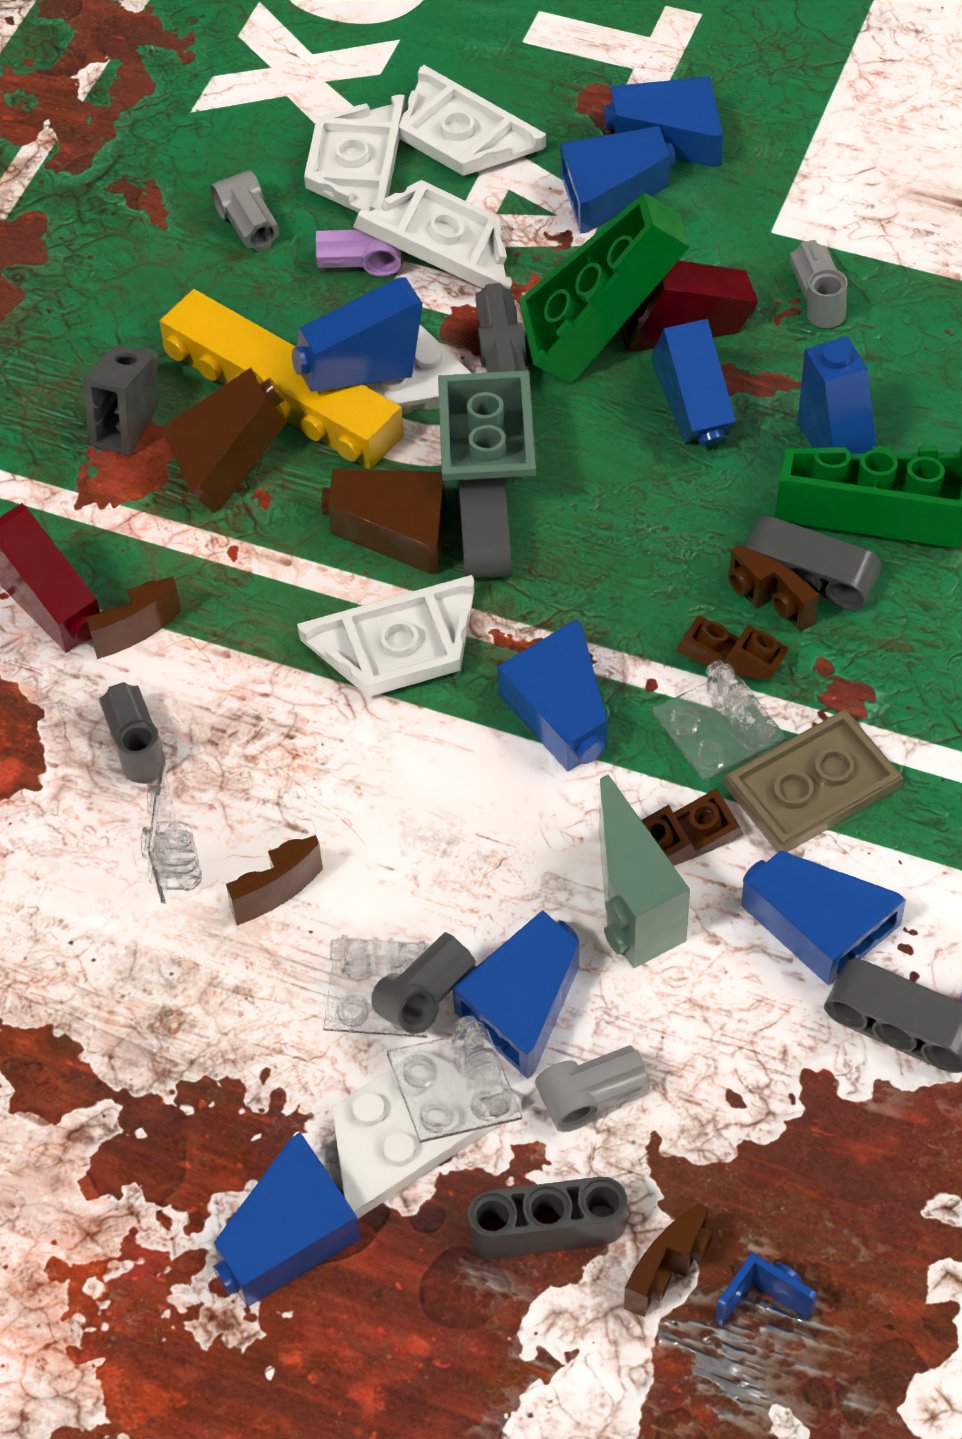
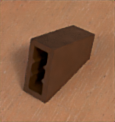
M251 367L161 427L191 493L212 513L222 508L288 421L279 405L285 399L277 385L271 378L263 381Z
M332 469L331 486L323 487L321 510L322 515H330L331 532L333 535L426 573L439 574L445 510L444 481H442V472Z

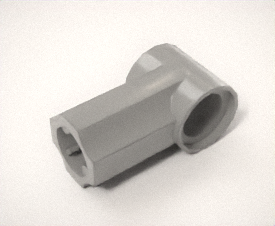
M248 170L210 184L211 197L222 220H230L245 247L253 248L257 252L271 247L272 242L280 236L279 227L264 203L262 190L255 174Z
M816 240L801 242L799 247L790 253L789 261L807 302V319L817 327H836L846 318L847 278L836 269L826 245H820Z
M632 1045L580 1065L572 1060L556 1063L542 1071L534 1082L557 1131L571 1132L580 1129L593 1121L599 1115L601 1109L650 1090V1080L645 1064L638 1050H635Z

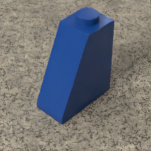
M710 76L611 86L610 104L603 105L606 130L612 129L613 134L659 126L665 143L671 142L673 145L675 159L712 167L721 166L723 133Z
M659 126L560 144L561 177L580 234L590 232L611 220L643 192L652 196L669 186V168L675 167V153L672 143H665Z
M396 278L299 328L298 345L292 350V364L296 374L303 377L311 392L412 377L423 303L407 278Z
M708 319L664 328L651 355V360L684 443L689 444L699 441V445L704 447L724 441L726 439L725 435L730 433L736 423Z
M848 336L805 349L797 419L800 428L812 448L847 447L851 454H864L876 446L868 368Z
M576 619L497 666L499 695L567 772L581 763H591L607 748V717L583 628Z
M780 850L767 862L760 860L746 872L743 877L741 906L829 986L838 978L847 960L861 959L901 926L906 899L895 891Z
M542 910L452 987L454 1013L527 1079L536 1071L578 972L579 938L566 922L562 920L556 922Z
M301 1132L290 1138L214 1241L219 1263L212 1266L215 1275L228 1295L236 1291L238 1292L246 1307L251 1306L361 1239L356 1214Z

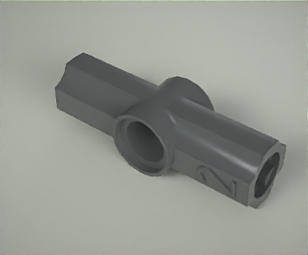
M501 283L487 284L483 290L475 293L479 322L478 344L481 366L486 368L487 373L526 371L525 363L527 362L524 329L523 324L517 321V310L512 289L503 287Z

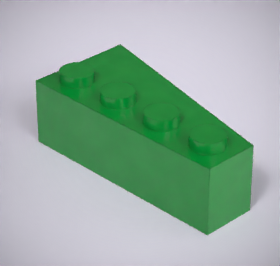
M643 192L518 299L533 365L572 385L690 248L681 214Z
M938 445L918 446L917 453H891L890 446H875L864 454H851L847 447L786 448L779 479L775 518L794 524L961 549L962 445H960L959 452H939Z

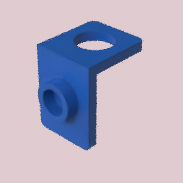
M751 1252L719 1299L715 1322L724 1326L751 1285L806 1319H809L814 1312L817 1293L803 1284L799 1275L788 1266L778 1262L771 1264Z

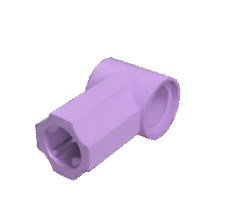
M360 230L316 231V260L318 268L364 267L369 274L379 277L391 276L400 269V249Z

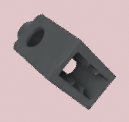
M113 346L84 376L83 387L90 446L129 456L134 452L159 403L157 368L160 365V359L153 350L149 348L134 350L122 346Z

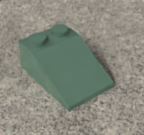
M529 370L438 375L442 481L536 476Z
M608 774L600 778L599 840L607 921L604 933L612 950L617 955L623 953L632 967L636 968L687 941L690 888Z

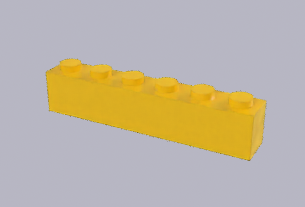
M195 289L188 293L159 320L163 347L171 358L189 364L199 370L208 380H216L223 385L250 367L263 381L271 378L285 399L279 405L288 420L287 422L302 430L308 438L314 441H321L337 450L348 461H355L371 470L404 436L401 406L364 385L311 392L303 377L297 375L293 368L292 350L296 346Z

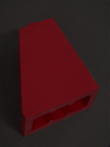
M678 260L620 328L627 351L637 352L653 349L664 328L708 319L713 338L739 333L749 316L755 311L758 304L757 295L746 270Z
M23 503L19 504L0 517V586L67 653L78 644L85 643L91 639L86 617L100 613L98 601L29 509Z

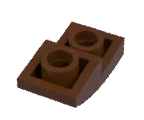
M740 545L731 549L728 579L738 595H745L756 609L772 601L776 612L783 619H789L800 632L816 624L819 594L808 583L781 563L762 553Z
M173 576L158 581H148L141 586L127 589L130 605L106 609L99 614L86 617L97 660L130 648L147 639L166 626L181 612Z
M698 615L683 636L676 652L722 672L744 677L771 679L789 648L777 642L772 635L758 631L749 625L746 626L738 638L728 632L721 624L709 621Z
M717 788L675 812L672 811L668 804L641 820L673 866L708 853L743 835L739 824Z
M316 835L305 839H292L284 842L278 848L268 851L271 869L262 872H248L237 880L226 883L230 908L237 926L256 919L284 904L301 892L323 870L320 845Z
M701 1204L692 1207L673 1221L654 1240L636 1265L625 1286V1310L645 1317L652 1300L659 1303L663 1300L672 1277V1272L686 1277L693 1260L701 1263L704 1261L714 1231L707 1229L708 1207Z

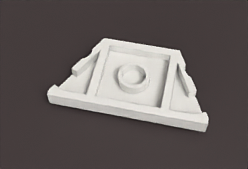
M425 65L420 67L416 89L411 91L408 99V110L403 113L399 124L400 140L462 176L543 150L546 147V133Z
M405 95L391 96V105L372 110L365 103L351 107L344 112H332L318 116L304 175L306 189L358 213L365 208L371 212L381 207L383 200L389 196L399 143V124L405 112Z
M423 180L408 186L403 193H394L385 198L381 207L371 212L366 208L361 210L356 218L354 228L484 289L485 285L501 283L507 289H510L512 285L511 277H506L504 269L507 255L505 245L500 239L502 230L499 217Z
M420 325L412 377L362 385L401 406L403 415L412 413L417 409L432 410L439 408L438 375L472 373Z
M472 575L299 623L297 626L300 640L368 697L460 671L475 593L474 579Z
M418 1050L333 1105L332 1111L344 1198L356 1214L357 1219L522 1110L521 1099L508 1090L422 1050Z

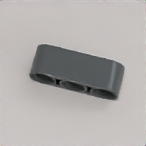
M505 477L458 480L465 577L472 575L474 579L512 576Z
M769 516L757 519L743 547L755 550L774 559L793 571L819 594L820 601L851 611L860 610L865 606L883 569L880 559L867 549Z
M861 959L847 960L824 1003V1010L828 1016L849 1029L950 1073L962 1072L961 1002Z
M591 1177L489 1190L476 1196L468 1207L469 1240L472 1248L479 1255L491 1259L607 1245L618 1240L626 1229L627 1194L624 1187L610 1177ZM597 1205H607L612 1207L615 1212L607 1217H598L589 1210ZM543 1212H553L561 1217L552 1224H543L535 1219L538 1214ZM491 1218L499 1219L506 1223L502 1229L497 1231H487L480 1226L485 1220Z

